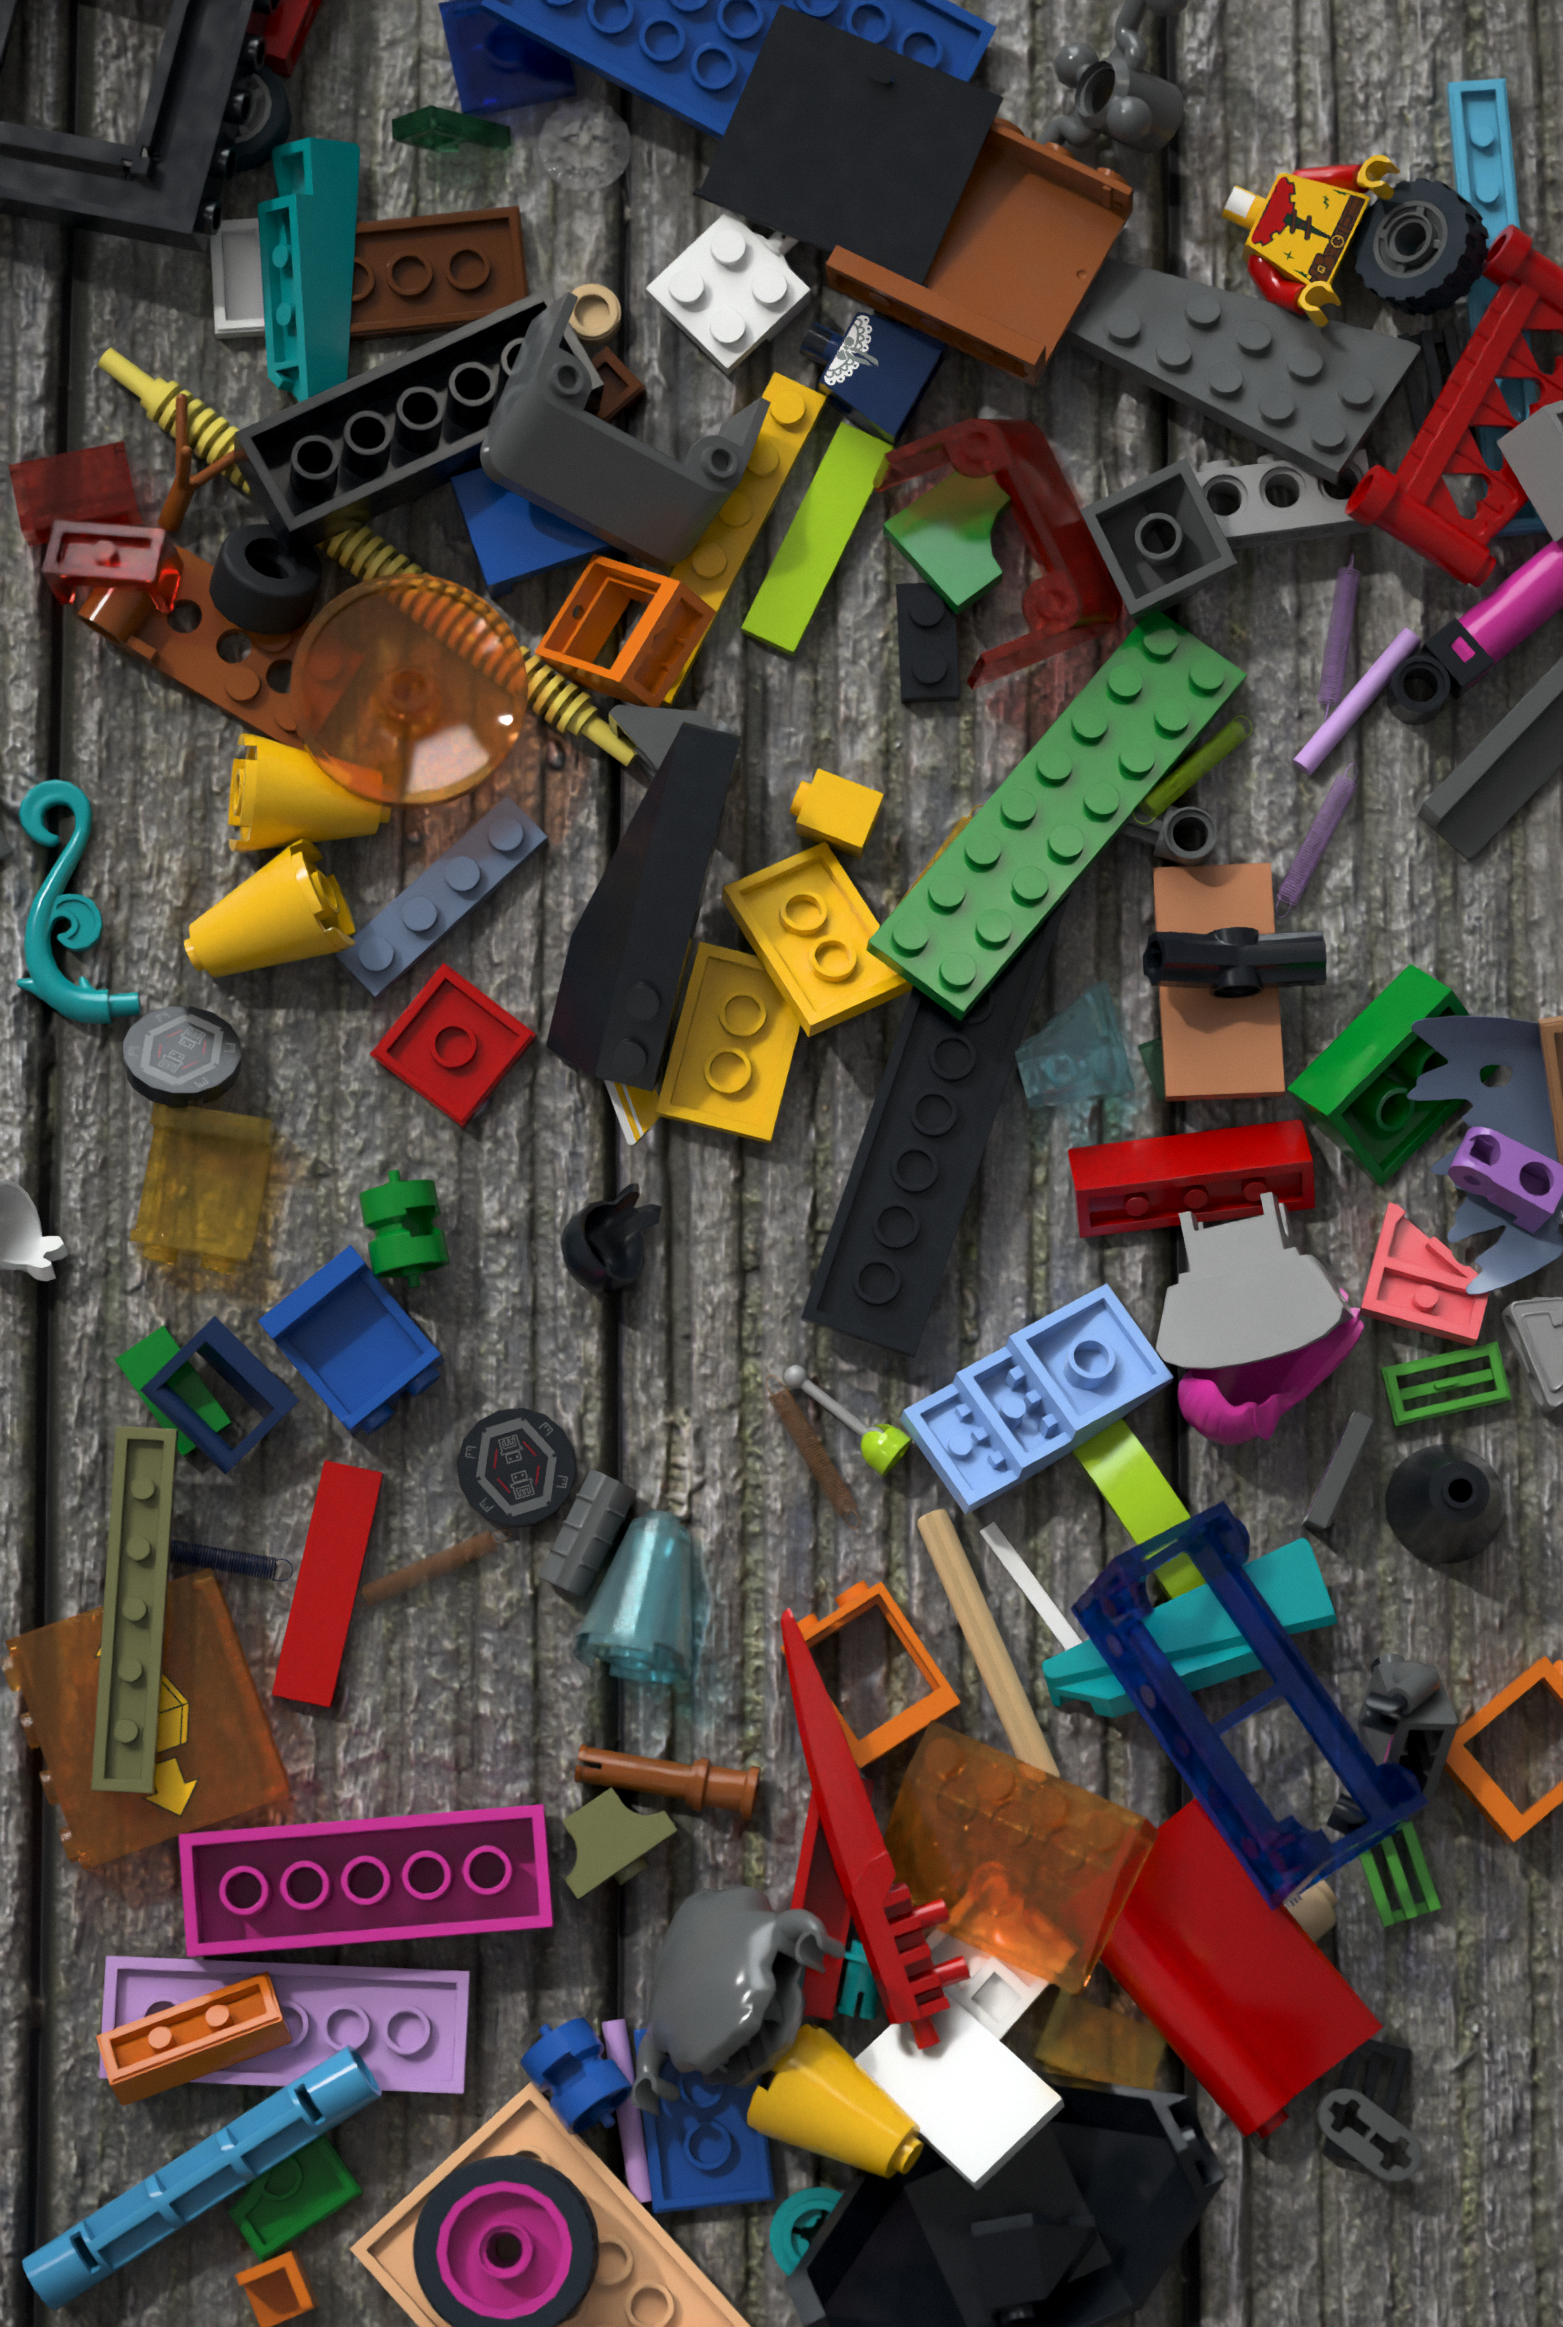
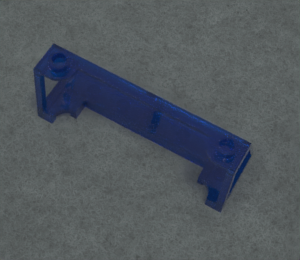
M1222 1501L1114 1557L1070 1609L1271 1910L1274 1911L1403 1828L1429 1802L1422 1793L1417 1778L1410 1770L1392 1761H1386L1379 1766L1376 1765L1243 1569L1249 1558L1250 1536L1245 1525L1234 1517L1226 1503ZM1159 1551L1158 1553H1156L1155 1555H1153L1152 1557H1150V1558L1147 1559L1146 1561H1144V1562L1141 1561L1142 1559L1148 1557L1149 1555H1151V1554H1153V1553ZM1181 1553L1188 1554L1274 1682L1273 1686L1213 1725H1211L1144 1625L1155 1612L1146 1590L1148 1574ZM1284 1697L1369 1823L1331 1843L1322 1828L1317 1831L1309 1830L1303 1827L1293 1815L1277 1822L1220 1738V1735L1277 1698Z

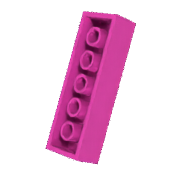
M544 1804L179 1834L187 1957L191 1958L556 1928L547 1809Z

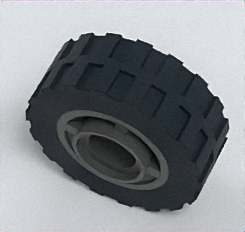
M1416 178L1412 182L1404 180L1397 183L1396 187L1393 188L1395 192L1390 199L1383 200L1378 198L1372 206L1369 205L1364 211L1365 216L1361 224H1358L1354 233L1356 235L1355 245H1352V256L1356 258V265L1354 267L1357 275L1364 279L1363 284L1395 310L1400 309L1405 314L1413 316L1416 313H1422L1425 316L1433 315L1437 310H1447L1454 306L1455 301L1461 297L1464 298L1472 290L1470 287L1475 280H1479L1484 271L1482 269L1484 260H1487L1489 249L1486 247V239H1489L1488 231L1482 225L1481 221L1483 218L1479 211L1445 183L1437 180L1430 182L1426 178ZM1426 240L1423 248L1415 254L1418 246Z

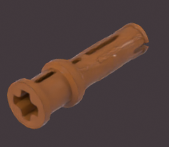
M585 1744L580 1746L577 1759L581 1762L602 1765V1768L595 1769L576 1765L575 1783L581 1784L583 1782L686 1800V1807H692V1811L701 1812L704 1807H712L741 1813L743 1820L751 1821L753 1818L761 1767L751 1766L748 1771L712 1765L711 1759L701 1757L700 1760L694 1759L693 1765L588 1747Z

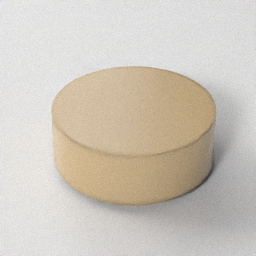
M586 284L574 289L571 293L576 295L578 299L569 323L580 343L588 346H597L611 340L618 332L621 324V308L615 294L608 288L598 284Z

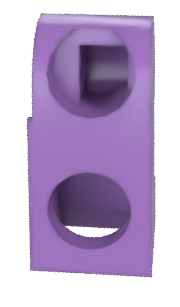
M1472 1127L1468 1129L1448 1170L1449 1177L1455 1184L1473 1194L1487 1197V1200L1515 1215L1514 1224L1533 1234L1553 1215L1563 1194V1165L1490 1128Z

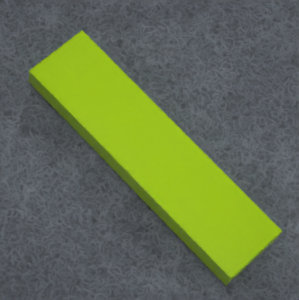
M843 422L840 423L741 627V633L788 655L795 656L893 454V445Z

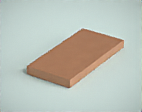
M1271 863L1153 867L1152 884L1155 932L1170 931L1208 934L1223 928L1248 927L1258 930L1259 934L1275 933ZM1158 986L1165 1101L1284 1097L1285 1081L1279 987L1263 988L1264 990L1261 993L1249 997L1217 998L1211 996L1210 989Z

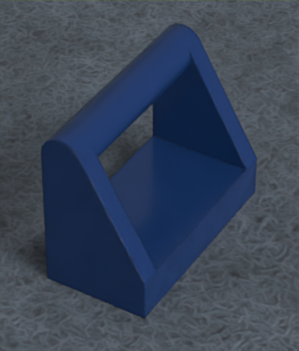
M215 1316L140 1390L225 1475L300 1401ZM195 1352L264 1418L234 1449L166 1383Z

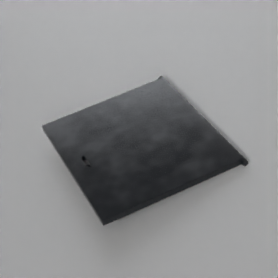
M780 4L701 189L697 187L694 189L693 196L830 254L835 246L838 245L928 289L929 286L924 284L1004 98Z

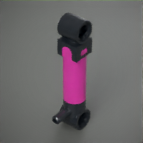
M1563 539L1558 542L1552 540L1458 620L1456 617L1424 643L1419 656H1412L1400 663L1394 671L1386 693L1387 705L1393 716L1401 722L1410 725H1423L1432 721L1442 710L1449 692L1458 700L1488 675L1491 667L1563 608ZM1410 679L1424 680L1433 690V698L1427 702L1411 700L1404 692V682Z

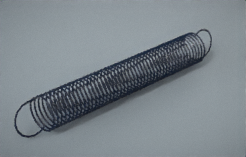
M178 1540L171 1541L172 1555L170 1558L171 1563L174 1558V1564L176 1559L177 1564L180 1559L181 1565L183 1559V1565L185 1564L186 1566L189 1560V1566L191 1565L192 1567L197 1565L198 1568L203 1566L204 1569L209 1567L210 1570L215 1568L216 1571L218 1568V1571L221 1569L223 1572L224 1569V1572L227 1570L228 1573L229 1570L230 1573L233 1570L234 1574L235 1571L236 1574L239 1571L240 1575L241 1572L242 1575L245 1572L246 1576L248 1572V1576L251 1573V1577H253L254 1573V1577L257 1574V1578H259V1574L260 1578H262L263 1574V1579H265V1575L266 1579H268L269 1575L270 1580L275 1561L273 1581H286L293 1574V1566L286 1559L276 1560V1557L273 1559L270 1556L268 1558L267 1556L264 1557V1555L262 1557L261 1555L258 1556V1554L255 1556V1554H246L243 1551L220 1549L219 1547L214 1548L213 1546L208 1547L207 1545L202 1546L201 1544L196 1545L195 1543L190 1544L183 1541L178 1542ZM285 1560L292 1567L291 1575L285 1580L274 1579L276 1561Z

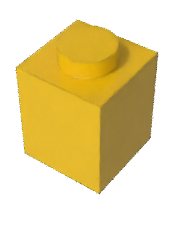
M818 768L812 784L801 781L789 813L798 816L796 821L797 835L818 843L826 841L829 847L862 859L882 810L884 794Z

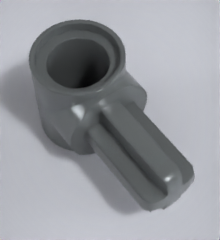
M1170 805L1166 813L1162 812L1149 824H1140L1132 817L1118 834L1155 846L1153 855L1166 859L1170 865L1176 867L1204 865L1213 852L1218 833L1214 819L1205 810L1197 807L1179 808ZM1142 806L1134 816L1139 822L1148 823L1154 817H1150L1146 813L1151 816L1156 814L1147 807L1145 809ZM1183 826L1194 827L1202 833L1205 845L1196 851H1185L1176 845L1173 833Z

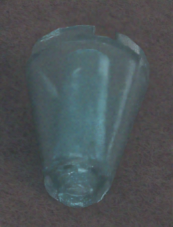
M652 1510L647 1511L645 1517L635 1518L631 1521L574 1639L573 1656L582 1664L593 1669L594 1660L597 1658L611 1664L609 1675L641 1683L674 1684L676 1673H679L684 1681L689 1679L692 1668L690 1532L680 1525L681 1519L676 1515Z

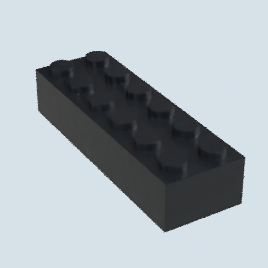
M549 287L235 432L234 461L288 558L451 482V477L482 467L480 461L481 446L531 320L556 301ZM568 322L559 348L580 359L588 369L592 385L584 410L594 415L600 410L604 383Z

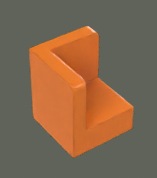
M297 2249L235 2275L239 2286L243 2285L260 2327L274 2326L320 2306Z

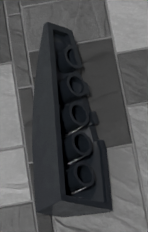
M686 722L682 723L571 935L546 1047L594 1077L653 1092L662 1073L741 736Z

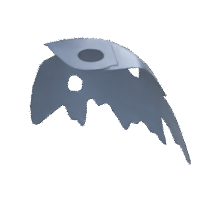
M1448 1016L1416 1020L1411 1025V1029L1444 1056L1448 1063L1420 1075L1416 1080L1417 1086L1407 1094V1098L1416 1101L1466 1099L1472 1103L1473 1108L1464 1114L1462 1119L1470 1128H1490L1557 1162L1538 1023L1505 1017ZM1492 1064L1509 1066L1512 1068L1511 1080L1506 1086L1487 1087L1481 1082V1068ZM1461 1143L1436 1162L1430 1171L1438 1175L1449 1176V1167ZM1455 1184L1456 1188L1466 1191L1457 1184ZM1466 1191L1468 1193L1466 1201L1455 1212L1456 1224L1449 1230L1447 1236L1449 1243H1455L1471 1235L1506 1226L1498 1242L1475 1259V1263L1483 1271L1467 1285L1466 1292L1468 1295H1476L1502 1288L1538 1271L1561 1256L1563 1252V1238L1559 1231V1225L1563 1224V1194L1553 1215L1533 1234L1514 1224L1513 1221L1516 1216L1487 1200V1197Z

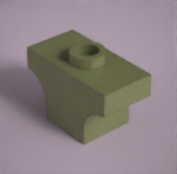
M611 1787L562 1821L577 1848L576 1864L572 1872L564 1880L579 1901L614 1877L619 1885L622 1886L650 1866L644 1857L645 1855L679 1833L665 1810L653 1815L634 1813L621 1802Z

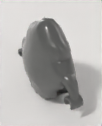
M736 1885L723 1890L702 1888L689 1894L674 1915L665 1938L655 1954L652 1967L655 1982L654 1991L649 2005L647 2031L642 2037L637 2054V2079L630 2093L632 2104L658 2117L661 2114L658 2107L660 2097L671 2102L678 2100L680 2093L677 2085L661 2078L662 2070L669 2059L672 2060L673 2065L679 2072H701L705 2084H727L742 2089L754 2083L759 2076L770 2071L779 2059L790 2051L796 2040L797 2031L802 2022L806 2006L803 1991L806 1967L808 1966L823 1974L826 1971L823 1965L825 1953L838 1959L842 1958L845 1954L843 1943L828 1936L823 1922L812 1912L804 1909H790L783 1913L773 1912L768 1897L759 1889L750 1886Z

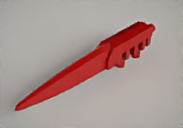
M788 1608L782 1613L781 1628L790 1687L807 1769L830 1853L889 2024L909 2022L918 2050L941 2042L932 2014L950 2008L942 1988L970 1979V1973L963 1956L937 1965L933 1964L932 1953L922 1931L950 1921L943 1898L914 1908L911 1901L912 1896L905 1882L892 1884L896 1873L859 1771L815 1662L793 1613Z

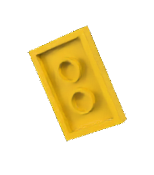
M826 841L723 887L722 901L808 1037L912 990L913 985L866 951L869 939L880 928V925Z
M704 942L699 943L655 1111L657 1116L771 1144L801 1024L758 956Z

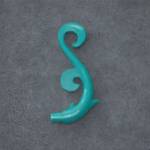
M56 779L41 782L31 788L21 801L19 817L23 830L39 845L55 848L60 843V837L51 834L46 829L44 818L47 811L56 806H67L73 811L75 830L67 846L34 897L26 921L24 938L26 967L30 977L17 979L16 985L34 994L64 1017L81 1023L112 1024L115 1017L141 1015L139 992L110 995L109 989L96 990L93 988L86 977L78 978L79 986L65 978L56 964L52 953L51 933L58 920L67 919L71 922V928L67 932L58 934L57 940L66 949L73 952L89 951L99 943L103 934L104 924L101 912L91 899L81 894L63 895L68 881L86 848L91 833L93 813L90 800L80 788L71 782Z

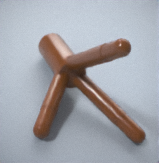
M183 393L176 396V477L157 520L161 528L170 532L179 531L195 490L235 464L234 450H232L195 476L190 474L192 449L188 446V399Z

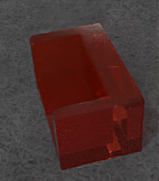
M124 441L8 465L21 531L29 547L143 523L131 458Z
M54 520L41 572L59 604L72 605L77 586L148 591L159 612L172 613L184 562L166 529Z

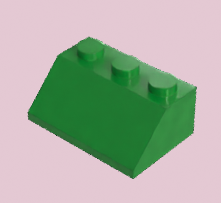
M1409 964L1287 1088L1311 1122L1380 1187L1466 1101V1099L1416 1101L1407 1098V1094L1417 1086L1416 1080L1420 1075L1448 1063L1444 1056L1411 1029V1025L1416 1020L1426 1018L1471 1016L1452 989L1412 964ZM1492 1064L1481 1068V1082L1483 1083L1500 1065Z

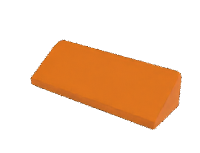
M268 1971L96 2036L110 2086L121 2105H129L292 2042L287 2021Z

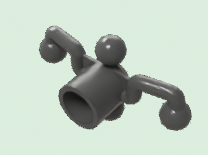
M1126 0L1115 24L1114 35L1117 44L1110 55L1102 60H1099L1095 50L1083 43L1075 42L1061 49L1054 62L1055 73L1063 85L1076 89L1074 96L1075 109L1071 115L1061 116L1051 122L1036 139V142L1042 145L1051 142L1062 146L1067 140L1077 148H1085L1093 144L1103 134L1144 154L1155 153L1163 148L1174 136L1181 122L1184 108L1183 96L1176 85L1143 70L1148 58V47L1144 39L1137 32L1148 8L1158 16L1172 17L1184 10L1189 0Z

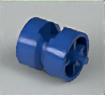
M576 2018L554 2030L551 2029L549 2024L540 2027L538 2031L543 2038L525 2053L520 2064L540 2093H552L553 2096L549 2106L567 2133L570 2135L578 2134L599 2122H602L606 2129L613 2126L616 2121L611 2114L630 2097L632 2085L615 2060H603L601 2058L605 2046L585 2018Z

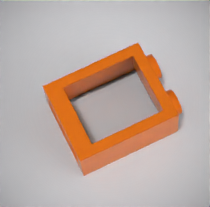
M594 554L534 653L555 668L558 673L564 675L569 682L637 706L659 708L716 614V611L681 581ZM633 599L648 604L649 606L611 669L592 664L630 600ZM578 606V615L573 617V610Z
M862 1580L837 1596L834 1600L839 1609L821 1621L812 1613L797 1622L810 1650L874 1607H877L932 1690V1693L859 1741L830 1698L859 1772L961 1704V1701L882 1581L869 1588L865 1580ZM783 1645V1646L780 1647V1651H781V1653L783 1654L784 1658L786 1659L785 1650H784V1645Z
M1546 1656L1538 1659L1457 1727L1443 1768L1507 1845L1518 1840L1563 1801V1779L1521 1814L1464 1747V1744L1539 1680L1563 1707V1662L1560 1659L1553 1664Z

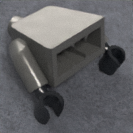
M1391 1653L1379 1656L1371 1664L1372 1677L1358 1717V1728L1368 1778L1355 1791L1356 1800L1342 1793L1340 1794L1326 1826L1348 1837H1356L1368 1813L1377 1812L1385 1803H1432L1458 1727V1721L1437 1669L1429 1663H1421L1414 1660L1405 1661L1399 1654Z

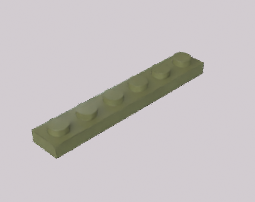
M116 1426L92 1791L155 1794L179 1437L177 1429Z

